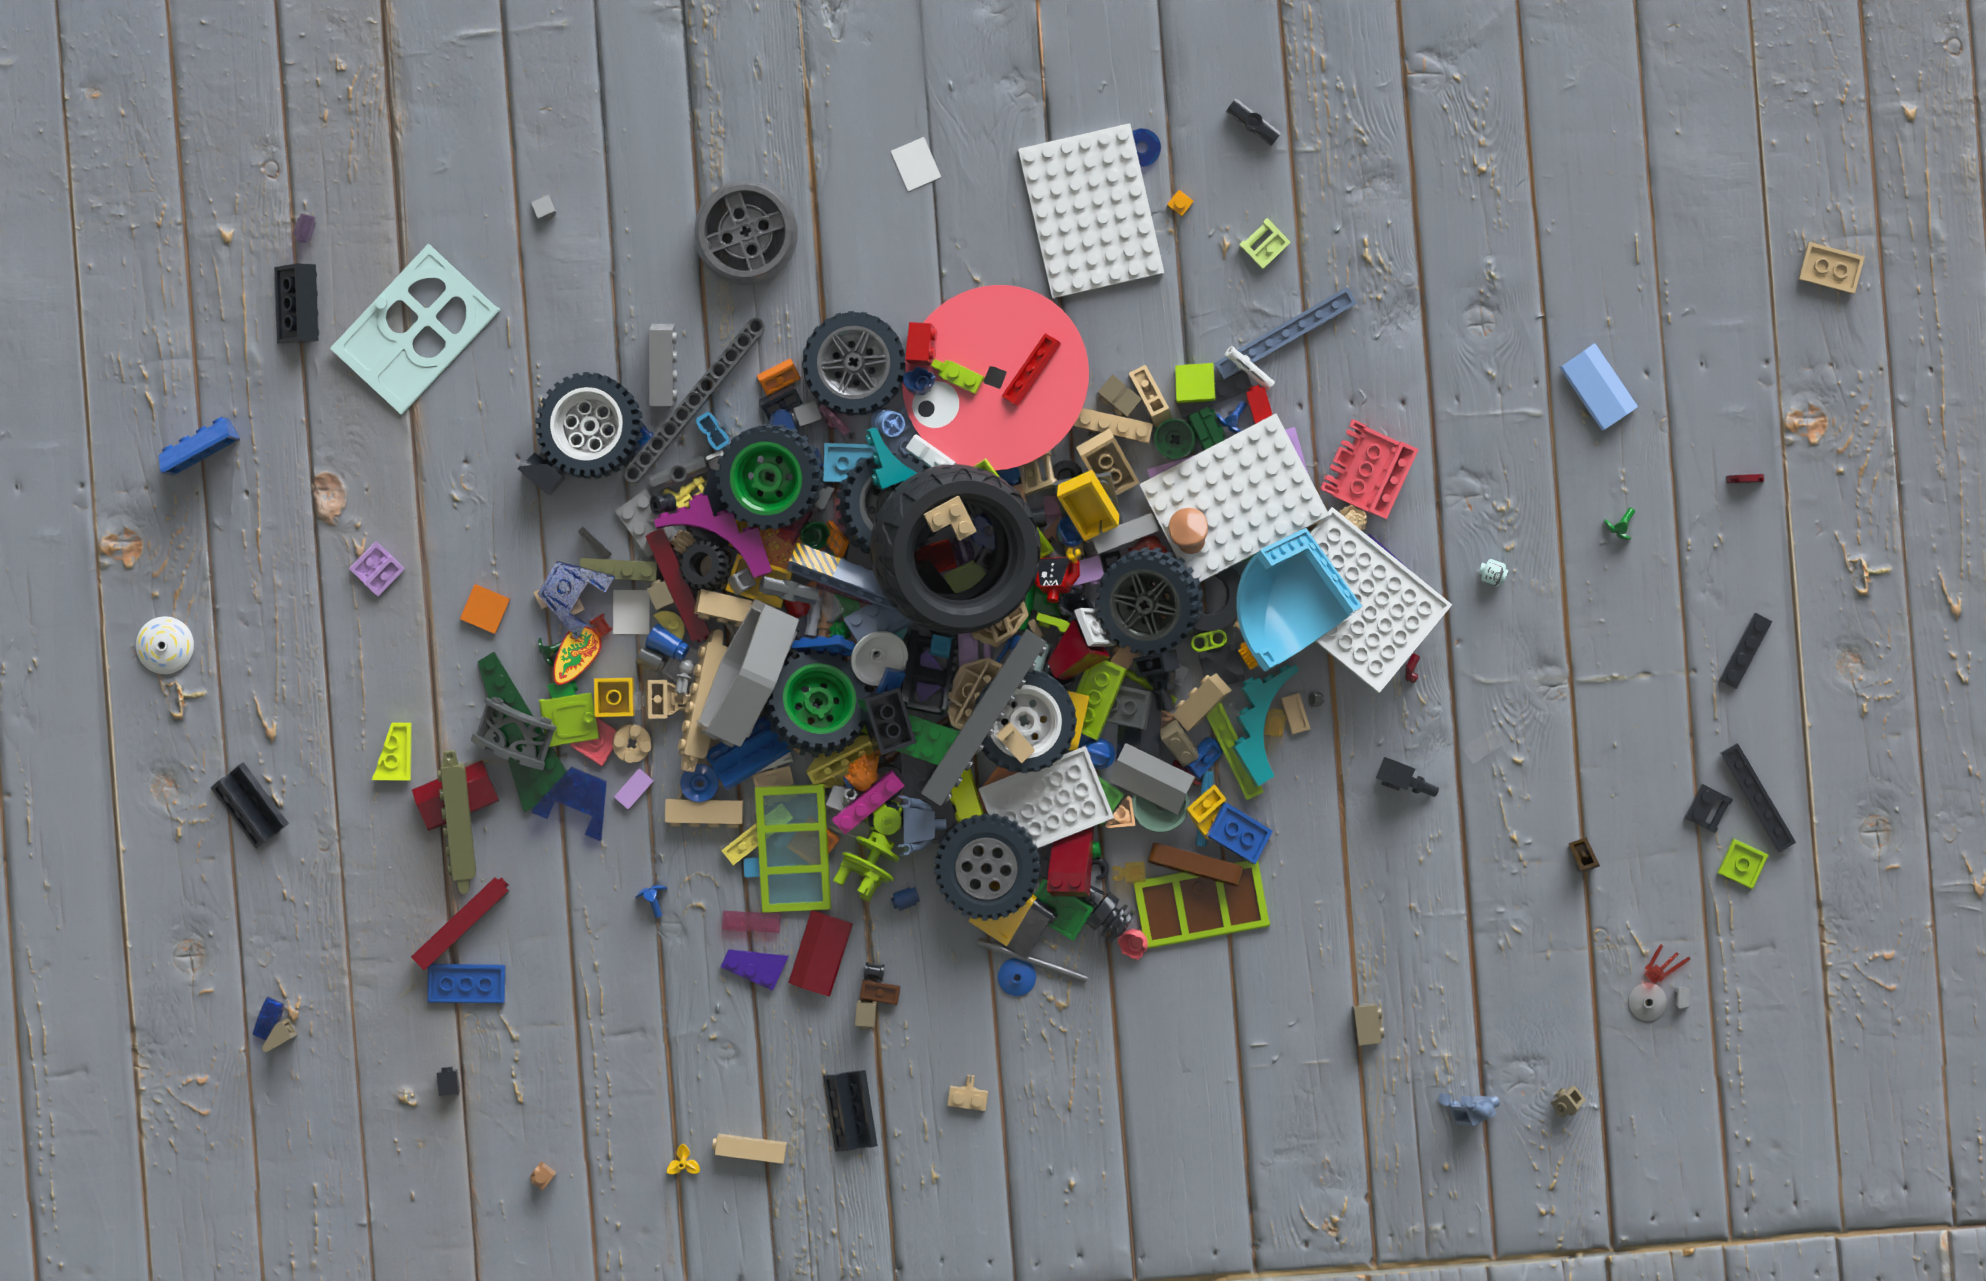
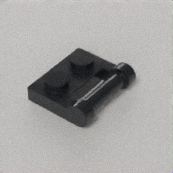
M1701 784L1684 818L1716 834L1717 826L1733 799ZM1718 798L1722 802L1709 824L1705 821Z

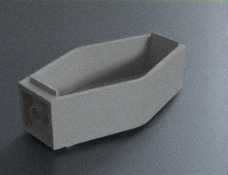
M756 599L752 606H749L750 610L720 661L699 720H696L698 722L697 726L702 729V733L715 740L719 737L718 740L730 747H734V744L741 747L745 738H749L762 708L777 683L785 658L797 635L795 630L799 619Z

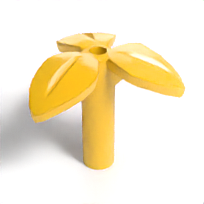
M681 1144L676 1151L680 1161H671L667 1167V1174H678L684 1168L690 1174L699 1173L700 1167L695 1160H686L690 1155L689 1148L685 1144Z

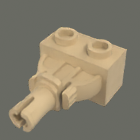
M645 680L646 719L667 718V716L676 713L678 710H685L686 707H679L678 705H687L691 694H677L675 691L676 685L668 683L667 680Z

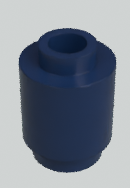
M908 887L893 893L894 897L891 898L894 909L898 908L899 911L915 906L917 902H920L915 887Z

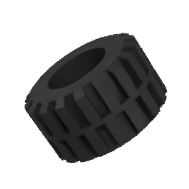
M696 541L693 543V546L689 545L686 547L687 552L683 551L682 555L684 557L683 559L680 558L679 563H682L679 571L683 572L681 577L686 579L685 582L688 585L697 589L713 591L715 588H721V583H727L728 580L726 578L731 576L729 570L732 569V565L729 562L732 559L727 556L729 553L727 550H724V547L707 541ZM709 555L712 561L711 570L707 575L702 576L700 563Z

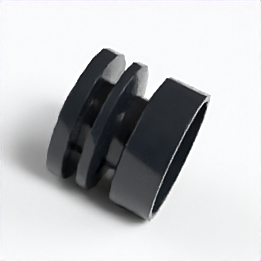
M1109 891L1100 901V906H1096L1085 923L1094 930L1102 925L1104 927L1101 933L1102 937L1110 931L1111 934L1107 941L1111 943L1127 929L1135 911L1131 909L1125 915L1124 911L1128 907L1126 904L1117 909L1116 906L1120 899Z

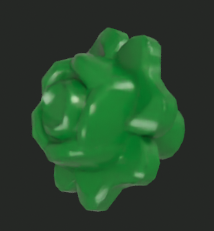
M835 621L834 625L829 628L831 632L829 634L830 638L833 635H842L846 640L851 637L850 630L844 621L840 623Z

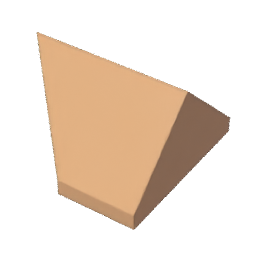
M1126 796L1113 813L1114 818L1108 820L1104 825L1105 827L1135 826L1130 796Z

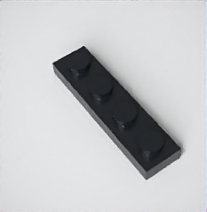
M1244 371L1215 383V401L1177 403L1176 399L1175 403L1181 417L1184 418L1206 407L1213 406L1249 391L1248 388L1252 387L1247 373Z
M1754 612L1719 681L1734 689L1738 688L1773 621Z

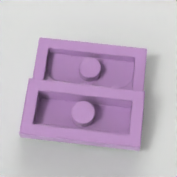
M377 541L349 568L377 596L405 569Z

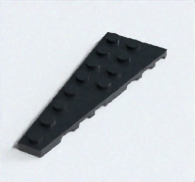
M916 691V692H915V701L920 703L919 698H918V695H917V691ZM906 709L908 714L925 719L923 712ZM900 752L901 771L904 780L903 796L922 800L931 806L932 811H935V819H946V830L935 831V839H932L931 844L941 843L949 830L958 823L955 818L952 802L949 800L947 804L943 803L940 806L921 794V791L938 765Z

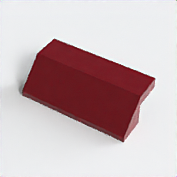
M483 760L465 767L470 813L499 802L495 786L489 778ZM438 779L412 789L415 803L428 831L447 824L446 819L442 818V808H445L444 800H440V789H443L442 782H439Z
M811 910L788 983L830 997L853 923Z

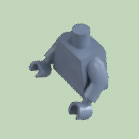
M900 795L898 798H902L903 803L901 805L897 804V806L903 808L904 844H899L898 847H903L904 852L899 855L904 856L921 851L930 845L932 839H935V831L946 830V819H935V811H932L931 806L922 800Z
M1440 1093L1438 1100L1440 1104L1450 1106L1455 1124L1467 1126L1477 1125L1495 1116L1494 1108L1500 1106L1499 1099L1496 1096H1461V1102L1455 1100L1451 1102V1095Z

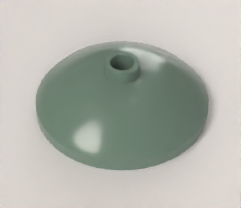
M1188 793L1178 815L1164 808L1160 810L1156 804L1133 794L1132 806L1134 816L1139 824L1147 830L1158 833L1174 830L1184 822L1188 815L1186 810L1189 806Z

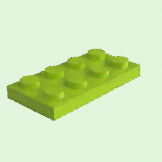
M1105 660L1084 671L1076 693L1090 696L1082 734L1099 740L1128 669Z

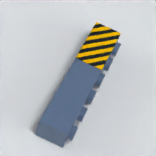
M796 544L789 560L787 571L896 611L879 587L874 571L862 565L848 562L843 558L829 555L827 552L813 549L808 545Z

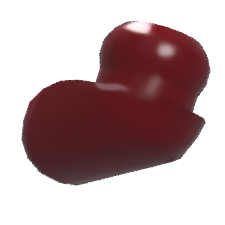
M1414 653L1411 654L1405 670V679L1411 683H1415L1418 679V674L1414 673V670L1420 660V656Z

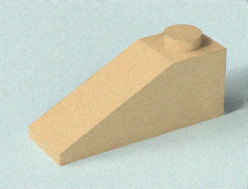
M1144 365L1130 372L1129 376L1140 398H1142V402L1155 427H1159L1162 422L1168 419H1173L1170 409L1147 366Z

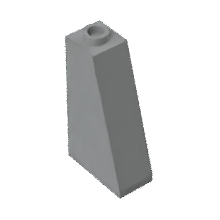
M1150 513L1121 524L1107 532H1100V535L1091 539L1083 540L1086 558L1094 557L1159 531V522L1156 516Z

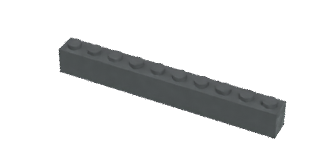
M1027 629L1024 631L924 786L921 794L940 806L943 803H948L952 796L950 791L954 786L958 787L963 779L961 774L964 770L968 771L973 764L972 757L974 754L978 755L984 747L981 744L984 738L989 739L994 731L992 726L995 721L1000 722L1005 714L1003 712L1006 704L1010 706L1016 696L1013 693L1017 688H1022L1026 681L1024 676L1027 672L1031 673L1037 664L1034 662L1038 655L1041 657L1046 651L1045 640Z

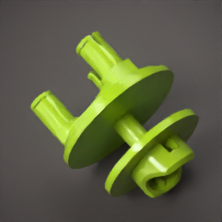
M872 832L868 839L857 836L856 841L871 851L867 860L843 852V861L833 879V882L843 886L850 872L854 871L863 876L864 879L857 892L861 893L859 895L860 898L868 902L871 901L876 888L880 887L882 882L889 883L894 881L890 874L875 866L879 856L894 862H898L900 859L891 852L894 843L878 832Z

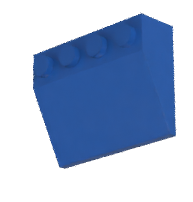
M220 417L212 422V426L208 428L204 426L196 430L194 436L189 437L188 435L179 440L180 443L174 447L169 445L163 448V453L158 455L161 473L174 476L240 440L230 419Z

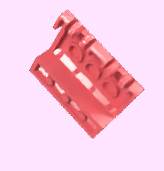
M1352 419L1348 427L1355 430V432L1347 429L1346 434L1353 437L1354 441L1352 444L1346 440L1341 441V445L1347 449L1339 447L1332 461L1339 465V467L1333 464L1330 465V469L1337 472L1338 476L1335 479L1330 475H1326L1324 479L1331 484L1323 481L1320 490L1363 511L1387 519L1419 449L1402 441L1398 442Z

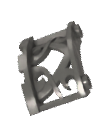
M492 697V699L485 698L486 706L477 733L472 734L470 741L484 750H492L494 755L506 760L512 757L515 761L519 760L520 765L543 770L545 766L544 760L553 733L557 728L552 723V720L546 717L536 718L517 711L497 697ZM496 710H497L498 713H499V714H498V717L495 715V711H496ZM515 722L525 740L515 741L509 747H506L505 735L499 728ZM536 727L546 729L543 741H535L533 737H538L542 734L536 733ZM499 735L500 741L496 742L495 737ZM519 744H526L527 746H522V752L518 751L517 746ZM535 745H541L538 757L536 756Z

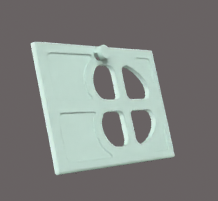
M428 243L330 349L395 408L400 415H403L498 314L500 308L496 307ZM425 278H439L445 283L446 290L429 308H424L409 294V287L413 283ZM456 296L462 298L465 302L466 319L461 331L457 334H452L437 320L436 315ZM398 300L404 301L418 315V320L404 333L392 331L386 320L388 309ZM426 326H430L446 341L445 348L432 358L418 355L413 348L414 338Z

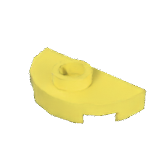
M660 611L654 614V617L665 629L683 640L685 625L681 617L670 611Z

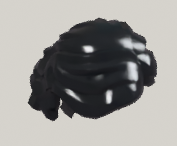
M1078 585L1071 587L1068 593H1060L1059 600L1056 603L1061 619L1069 624L1072 621L1078 622L1075 610L1079 608L1094 609L1088 598L1082 597L1085 591Z

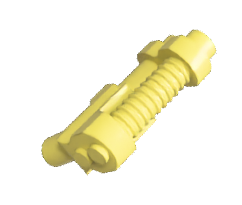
M696 476L690 484L680 487V492L675 493L666 488L663 495L672 494L676 499L677 509L687 507L688 509L690 507L689 500H692L689 493L697 487L700 491L695 495L703 493L704 486L702 484L705 480L702 476L698 478Z

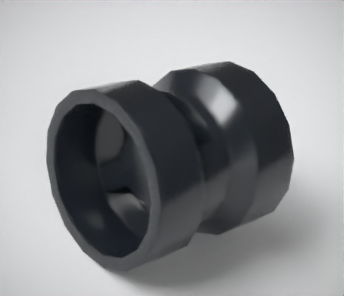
M670 493L662 496H652L650 499V509L656 515L664 512H674L676 509V499Z

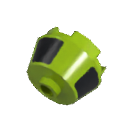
M893 800L884 802L867 816L869 828L873 832L881 833L884 836L897 833L903 826L902 807H898V803Z

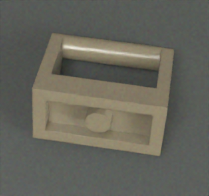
M285 1019L274 1026L262 1046L264 1052H268L298 1035L289 1019Z

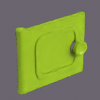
M592 692L538 700L541 717L551 719L552 723L557 727L549 747L599 739Z

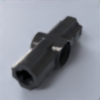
M1237 98L1226 110L1230 116L1244 125L1248 131L1253 132L1270 146L1281 135V132L1265 121L1260 114L1252 111ZM1256 118L1259 125L1252 127L1249 125L1248 120Z

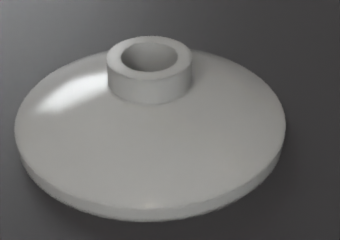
M1641 983L1631 991L1628 1005L1635 1017L1643 1021H1652L1664 1013L1667 998L1664 991L1658 985ZM1647 999L1652 1000V1004L1650 1006H1647L1645 1004Z

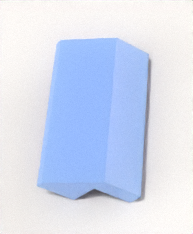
M1595 343L1559 367L1602 431L1638 407Z

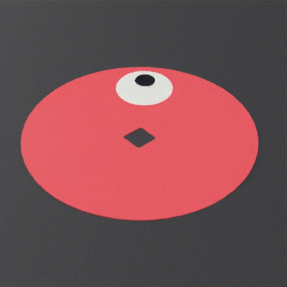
M983 286L960 293L947 300L923 322L932 323L935 329H937V340L932 345V348L936 350V360L943 363L945 360L955 362L984 376V378L990 366L1007 372L1000 389L984 384L983 380L975 395L942 379L938 375L939 371L931 365L909 364L905 360V373L914 370L915 367L927 369L929 373L933 372V375L936 376L931 391L921 396L910 393L902 382L903 398L908 416L921 438L952 459L956 464L974 466L986 458L995 471L1019 467L1049 452L1071 430L1078 419L1086 399L1089 383V364L1086 348L1078 329L1069 316L1054 302L1032 290L1017 286ZM1046 333L1057 339L1061 345L1017 407L1004 399L1002 394Z

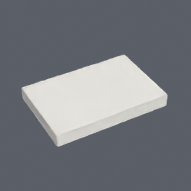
M1079 608L1075 610L1088 646L1113 647L1117 645L1116 638L1113 641L1109 638L1111 635L1108 629L1103 630L1101 627L1104 621L1102 618H1098L1096 614L1100 609Z

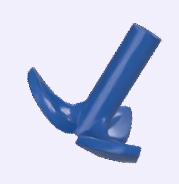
M1240 401L1233 413L1225 419L1217 413L1218 421L1223 427H1228V430L1231 432H1241L1242 430L1236 427L1238 418L1247 404L1244 401Z
M653 885L651 888L641 890L635 898L637 899L643 895L650 902L655 918L662 916L656 898L657 891L668 888L662 885Z

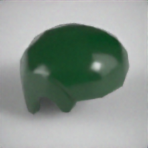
M811 521L802 527L799 539L801 544L819 550L826 545L830 532L828 527L822 522Z

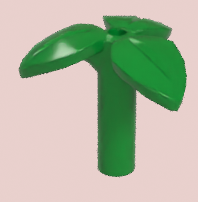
M1629 507L1620 522L1614 526L1604 519L1607 529L1611 533H1616V536L1620 539L1631 540L1632 538L1625 534L1628 530V522L1634 515L1635 510Z

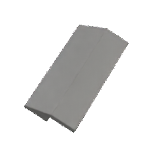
M1126 743L1116 761L1109 782L1178 815L1195 777Z

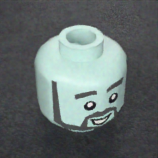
M1489 559L1486 564L1482 563L1478 574L1482 575V582L1497 587L1500 584H1504L1508 570H1506L1504 563Z

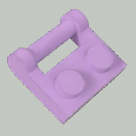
M972 633L958 634L960 668L962 664L978 660V640L973 638ZM983 643L984 658L989 657L991 659V645Z

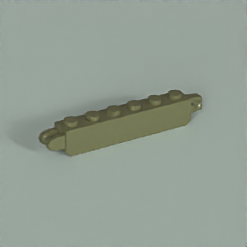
M447 750L443 752V764L441 765V770H438V781L442 782L443 789H440V800H444L445 808H442V818L446 819L447 826H444V836L449 840V845H446L447 857L450 856L451 864H448V873L452 875L453 881L457 880L459 892L467 894L470 888V879H473L476 875V861L466 769L464 764L458 762L456 751Z

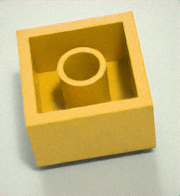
M594 678L595 717L635 716L634 678Z

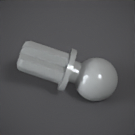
M683 660L678 667L681 674L676 676L678 681L675 691L679 695L686 694L688 683L692 679L688 675L693 672L694 665L689 660Z

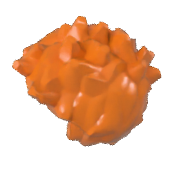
M865 753L853 763H849L848 774L845 775V779L858 791L865 792L874 781H877L879 758H876L874 753H871L869 756Z

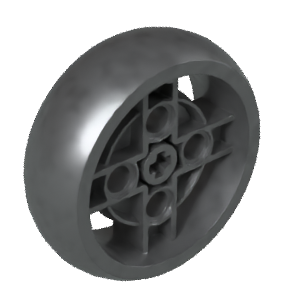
M737 181L724 185L714 191L699 209L694 226L695 245L704 264L720 278L737 284L763 282L779 273L791 259L798 237L797 221L787 200L770 186L755 181ZM742 195L761 197L770 202L777 211L767 214L758 206L745 204ZM726 201L728 211L721 217L717 232L708 235V225L712 214L720 204ZM737 210H743L745 212V215L742 219H736L734 217V214ZM763 221L769 223V228L766 231L759 229V224ZM744 228H747V230H751V232L748 233V237H745L744 235L741 236V233H743ZM784 230V240L781 249L774 259L766 264L763 255L770 249L775 232ZM726 234L733 236V240L729 244L724 243L722 240ZM750 246L757 247L755 255L747 254V249ZM724 251L736 260L747 261L749 270L743 271L730 268L723 264L714 254Z

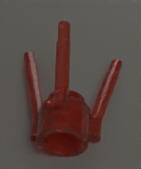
M1660 944L1651 961L1645 967L1647 971L1644 974L1656 984L1691 958H1685L1664 973L1663 970L1679 953L1676 952L1661 967L1657 964L1653 967L1663 948V944Z

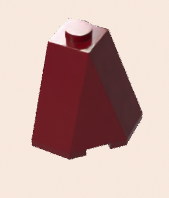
M1072 621L1050 657L1048 664L1051 668L1050 672L1055 678L1068 680L1105 661L1110 656L1105 647L1088 646L1079 622Z

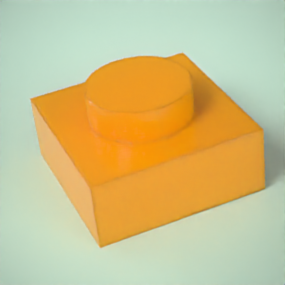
M1178 190L1167 206L1182 217L1194 201Z

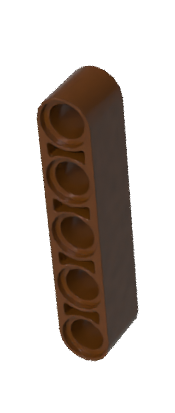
M1152 843L1148 862L1151 864L1231 886H1239L1243 867L1240 865L1160 843Z

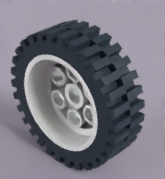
M583 372V375L578 373L572 374L573 378L567 376L563 378V383L556 382L554 384L556 388L554 390L549 389L546 392L549 395L547 399L542 398L541 400L543 407H538L537 410L540 417L535 419V423L538 424V428H535V431L540 437L537 439L538 443L543 447L541 450L548 456L547 458L550 462L569 474L585 479H591V477L599 479L602 475L608 477L612 471L616 473L620 471L621 465L626 466L629 463L627 461L629 457L634 458L636 455L633 451L635 448L639 449L640 444L638 440L643 437V433L640 432V429L644 428V423L640 420V418H643L642 412L638 410L640 407L634 400V396L623 385L610 377L602 376L599 373L590 374L589 372ZM585 404L590 405V410L587 413L582 412V407ZM607 408L608 415L606 417H601V410ZM576 418V425L569 427V420ZM590 422L595 423L593 431L587 430V425ZM612 426L614 429L613 433L606 436V428ZM577 436L582 437V442L579 445L574 444V439ZM599 440L600 447L593 450V442Z

